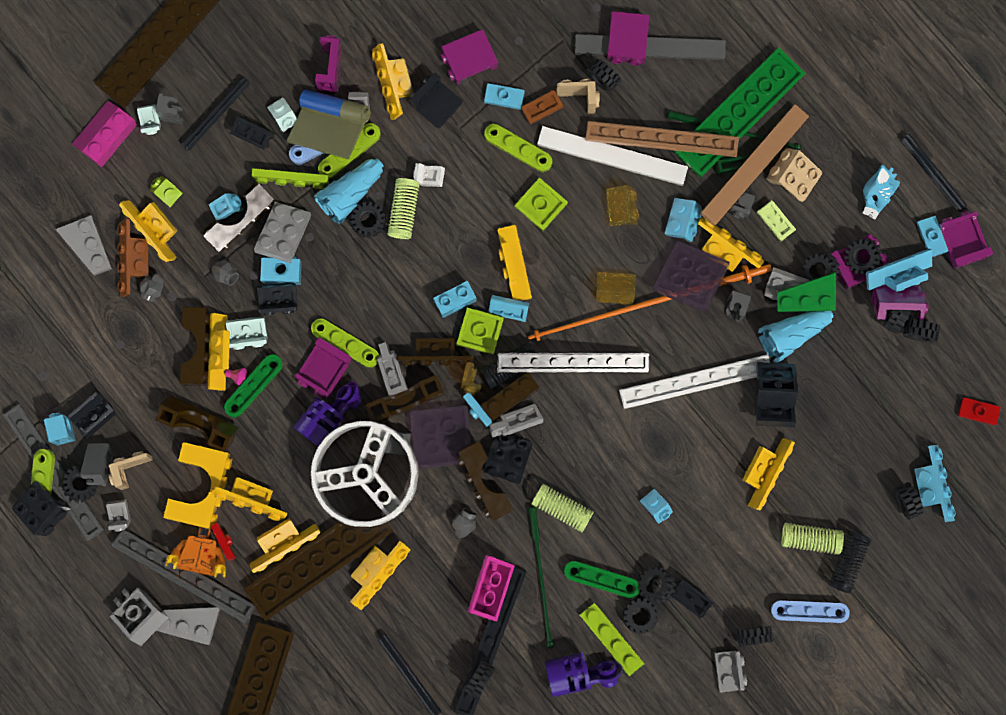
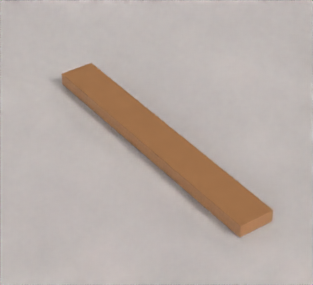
M795 104L704 208L700 215L715 226L809 116Z
M588 121L585 140L737 157L739 137Z

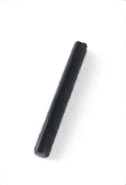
M241 77L181 143L185 150L190 151L249 86L250 83L246 78Z
M910 134L903 137L902 143L958 212L964 210L967 204Z
M386 634L380 636L378 642L431 715H439L441 713L440 708Z

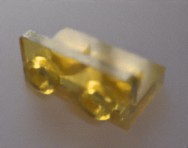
M625 185L606 189L609 226L637 225L639 212L636 208L637 193L634 188Z
M598 272L596 301L602 303L634 304L636 275Z
M467 362L460 389H464V393L475 395V392L479 393L481 385L474 383L477 369H473L474 363Z

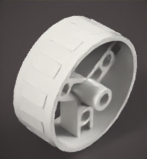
M373 421L354 422L335 429L318 447L311 469L312 486L322 507L332 517L345 524L359 527L384 524L402 513L413 499L419 475L418 463L413 449L407 440L396 430ZM371 427L357 465L320 472L324 454L335 439L351 429ZM391 434L402 444L411 464L410 487L403 501L398 498L377 472ZM373 441L380 443V449L376 452H373L370 447ZM368 453L376 455L374 466L363 464ZM367 469L368 476L364 479L362 473ZM353 471V478L356 482H346L345 473ZM336 473L341 477V481L337 485L332 482V476ZM377 479L381 488L374 492L367 484L373 483ZM361 485L386 516L370 522L350 519L331 506L323 491ZM382 491H386L389 494V499L386 502H382L379 499V494Z

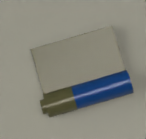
M303 90L300 96V107L302 109L287 142L349 159L366 121L370 118L371 111L369 107L312 90Z

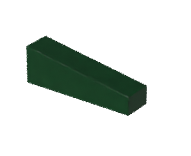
M749 156L718 160L714 164L716 175L736 172Z

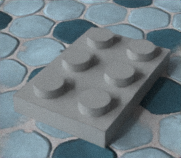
M275 202L254 248L255 253L291 263L311 218V212Z

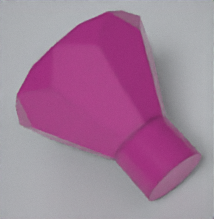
M245 368L234 371L227 369L225 376L241 386L246 380L247 370Z

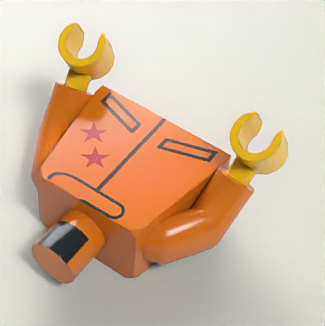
M200 527L197 537L189 536L187 540H182L173 549L171 555H168L165 566L168 563L174 564L173 569L177 567V569L214 577L218 573H222L223 578L226 576L223 553L221 548L216 546V541L209 539L211 530L208 528Z

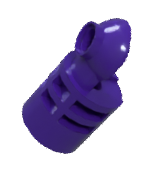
M350 382L341 387L331 406L315 397L313 403L307 407L306 412L301 415L293 428L319 447L323 440L345 420L343 414L347 409L354 410L360 405L362 396L359 394L357 383Z
M583 652L545 661L552 697L591 689V685L597 683L606 688L613 687L618 683V679L623 671V666L616 661H603L594 667L587 668Z

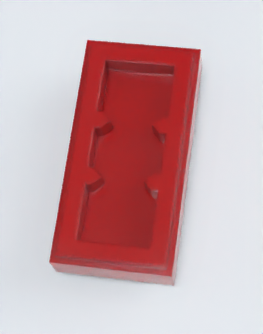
M963 397L958 417L996 426L1001 407Z
M220 523L211 525V529L226 559L229 561L236 559L237 557L231 547L233 541L230 535H225Z

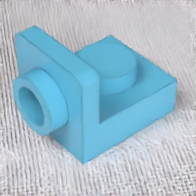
M235 193L224 194L208 204L216 221H221L234 212L243 210L241 200Z

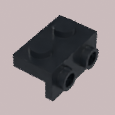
M296 283L257 287L259 313L273 315L275 312L291 314L297 311Z
M95 392L78 408L74 409L68 415V418L76 425L83 436L88 439L117 413L98 392Z

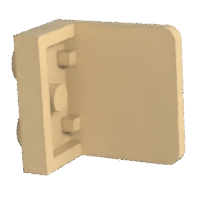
M582 79L580 82L562 80L561 83H557L558 96L587 95V113H595V109L599 107L600 102L599 91L595 89V81L591 82L590 79Z
M786 148L781 153L778 162L771 168L766 179L772 184L782 185L798 201L803 202L821 177L822 171L800 150Z
M140 451L132 454V458L125 459L121 457L113 460V464L109 465L111 485L120 490L129 488L124 469L152 461V456Z

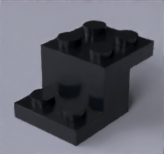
M757 362V385L754 395L756 426L795 428V405L798 396L796 364Z

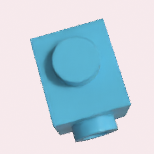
M655 489L640 500L641 504L658 524L666 520L673 512L666 500Z

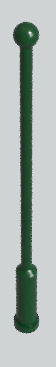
M673 110L669 111L668 119L693 125H699L704 122L697 117L673 112ZM748 132L744 135L760 140H764L766 138ZM786 143L784 145L787 147L794 148L795 150L801 149V145L799 143Z
M537 507L528 508L532 539L535 541L547 633L546 646L547 648H552L554 643L551 641L538 541L540 533Z

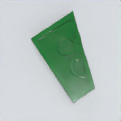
M836 272L777 291L778 312L836 311Z

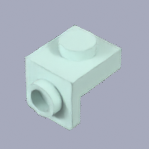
M284 98L267 107L283 132L294 126L297 118Z
M156 104L137 108L141 133L152 135L157 133V130H160L161 123L156 113Z

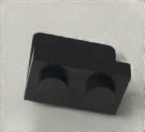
M434 73L432 76L428 75L424 79V85L419 90L415 89L410 95V105L436 128H441L462 105V100L441 82V77L437 73Z
M511 434L496 436L485 464L484 473L520 484L533 442Z
M34 481L13 505L12 510L34 535L47 536L54 531V527L58 522L66 517L71 507L66 502L55 501L39 482Z

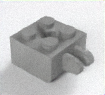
M137 587L130 593L124 588L122 593L126 599L124 602L117 597L113 600L118 608L110 617L131 641L142 646L169 617L145 591Z

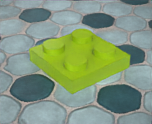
M539 178L514 207L540 230L544 231L568 202Z
M467 308L457 345L494 355L504 318Z

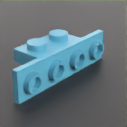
M926 249L866 272L867 289L871 290L887 285L897 292L928 280V273L924 269L932 267V249Z
M938 445L928 446L932 465L914 469L923 504L922 507L941 504L945 522L955 521V508L951 505L950 501L951 490L946 483L947 472L941 461L943 459L942 451Z

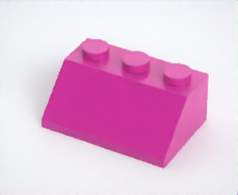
M107 101L72 145L102 168L137 126V123L119 107Z
M487 555L485 556L468 608L469 613L497 622L515 565Z

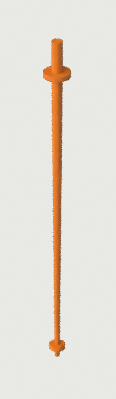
M767 264L750 270L747 265H743V272L539 333L537 329L534 330V335L528 336V339L536 338L537 341H540V336L743 279L746 280L747 284L752 283L751 277L771 272V265Z

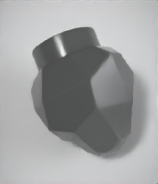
M224 260L216 262L212 266L211 270L217 282L228 284L229 286L237 282L239 274L232 263Z
M155 273L153 276H148L140 283L141 298L154 302L155 298L161 296L163 279L159 274Z
M463 508L454 517L452 526L458 537H466L476 529L477 514L474 511Z

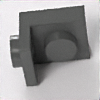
M744 192L733 204L730 213H733V216L739 219L748 218L755 196Z

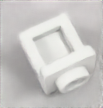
M416 163L413 177L421 186L442 187L445 168L442 166H424L421 163Z

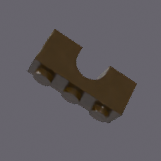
M527 372L483 403L481 408L493 423L516 404L539 390V386L530 373Z

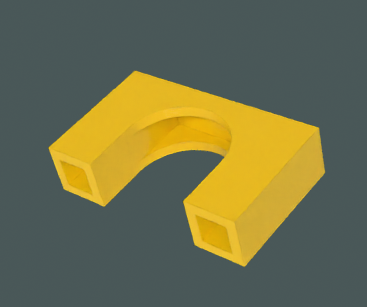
M183 442L178 461L204 468L211 478V489L215 486L225 488L227 484L226 470H230L232 464L230 454ZM210 492L204 500L195 504L168 499L163 518L211 529V525L217 522L218 515L215 513L217 507L221 506L222 500L216 499Z

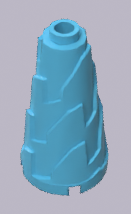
M377 158L364 161L353 171H349L337 181H333L323 190L318 191L314 195L317 204L327 216L334 215L332 220L335 223H342L368 192V189L380 178V174L383 172V164Z
M807 311L798 316L765 325L758 331V333L763 332V335L759 337L760 342L770 358L775 356L776 358L773 361L780 362L792 354L805 341L832 322L833 313L832 311Z

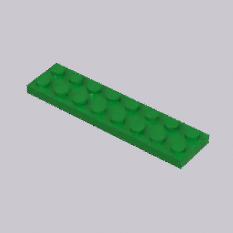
M778 48L693 132L739 137L740 140L806 73L781 48ZM674 150V153L700 178L722 157V155Z

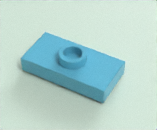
M488 83L484 103L521 110L525 90Z
M936 216L918 221L917 226L925 248L932 249V257L947 253L948 248Z
M492 295L488 313L526 322L529 303Z
M470 393L464 395L463 399L471 408L468 411L475 420L479 418L484 426L489 428L492 420Z

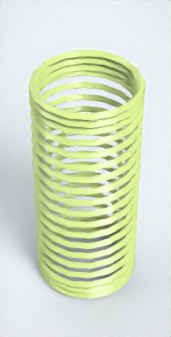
M407 178L396 179L395 194H393L392 201L393 207L390 214L391 220L389 221L390 227H388L387 233L389 236L399 239L411 238L412 232L410 231H412V224H414L412 221H414L413 218L415 217L414 211L416 210L414 208H416V198H418V188L420 185L418 181Z
M543 483L532 505L539 509L542 507V511L545 509V512L548 514L551 512V516L554 514V517L557 516V519L560 517V521L563 519V523L566 521V524H568L570 521L569 526L572 524V528L575 526V529L582 533L593 511L589 508L586 510V507L583 508V505L580 506V503L576 506L577 502L574 503V500L571 501V498L568 499L566 497L564 499L565 495L562 496V493L559 494V491L555 494L556 490L552 492L553 488L549 491L550 487Z
M784 523L781 545L786 548L788 546L791 548L792 546V548L796 547L798 549L799 547V549L803 550L806 547V550L809 549L810 551L813 548V551L816 550L817 552L820 549V552L823 551L825 553L827 551L829 553L830 551L831 554L840 555L843 547L844 533L842 530L823 529V527L820 529L819 527L813 528V526L806 527V525L799 526V524Z

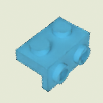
M674 198L665 235L684 238L688 242H692L697 233V224L701 217L702 206L693 200Z

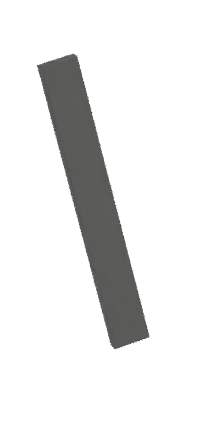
M576 34L575 55H608L609 36ZM647 37L646 57L725 60L726 40Z
M17 404L3 414L32 459H34L35 453L40 449L51 450L20 404ZM42 455L41 461L44 462L45 457ZM55 457L52 489L61 502H66L71 507L68 513L87 541H90L105 529L86 501L81 502L79 500L75 502L74 499L69 500L68 495H64L62 480L66 472Z
M126 530L120 531L112 543V547L245 624L256 608L254 604L200 573L177 569V567L173 569L174 564L168 563L165 566L168 554Z

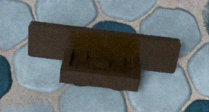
M454 338L416 339V356H397L396 361L401 362V366H411L412 362H420L422 366H429L431 362H439V365L442 366L451 365V362H458V365H470V362H474V356H455Z

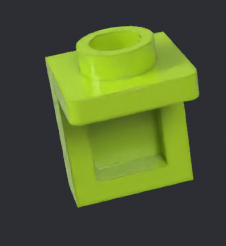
M163 176L156 178L150 188V191L168 207H171L183 194Z

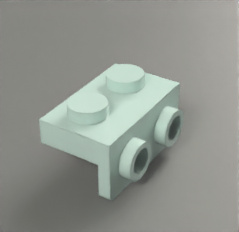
M264 316L226 321L227 331H230L229 348L239 350L245 348V346L261 347L267 343L268 337Z

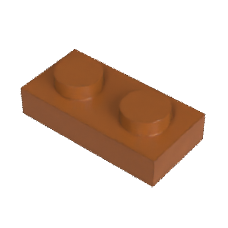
M555 90L522 106L521 110L531 125L562 109L563 104Z

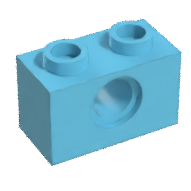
M268 256L261 258L260 281L262 284L296 283V285H301L302 262L296 256L293 257L291 263ZM279 266H286L284 273L278 274L276 272Z
M468 281L433 298L442 318L477 301Z
M53 413L49 415V418L44 419L50 443L58 446L76 441L72 421L67 416Z

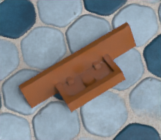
M130 219L119 222L117 233L120 235V243L117 247L118 254H120V261L117 266V270L120 273V280L117 286L120 297L130 295V277H148V243L146 239L130 238Z

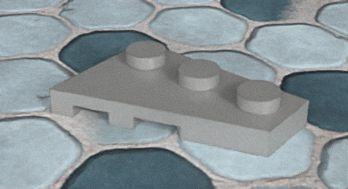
M92 216L56 229L94 276L112 269Z
M219 608L162 610L169 618L156 631L210 645L220 612Z

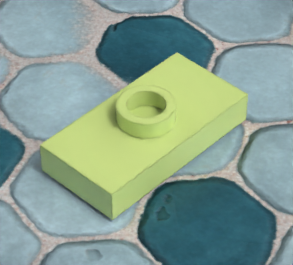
M770 201L757 211L759 217L780 242L796 230L773 201Z

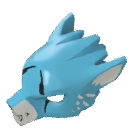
M882 164L878 171L867 181L863 189L866 204L863 214L870 216L874 220L880 211L891 201L890 197L900 184V181L895 180L897 174L892 173L893 168L891 167L887 170ZM873 195H876L878 197L877 201L873 200Z

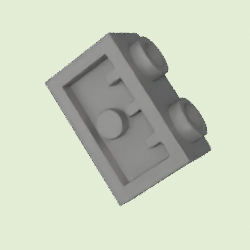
M773 267L764 295L772 300H777V291L810 280Z
M738 650L714 653L719 692L745 690L744 686L747 685L746 674H742V666L745 665L743 654H740Z

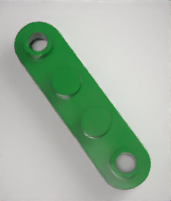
M268 355L226 401L224 410L227 415L233 418L241 416L282 370L283 363L277 355ZM271 362L277 363L275 368H270ZM233 405L238 406V410L235 412L232 411Z
M576 561L569 562L564 568L566 578L571 581L626 598H633L639 593L638 587L640 586L635 579ZM571 568L577 569L576 575L570 573ZM627 585L633 586L632 592L626 590Z

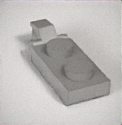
M386 342L379 344L381 355L378 356L377 361L389 396L408 390L400 364L396 361L397 355L395 351H390Z
M536 404L500 416L496 423L490 425L489 432L492 437L502 434L503 436L510 435L543 423V417Z

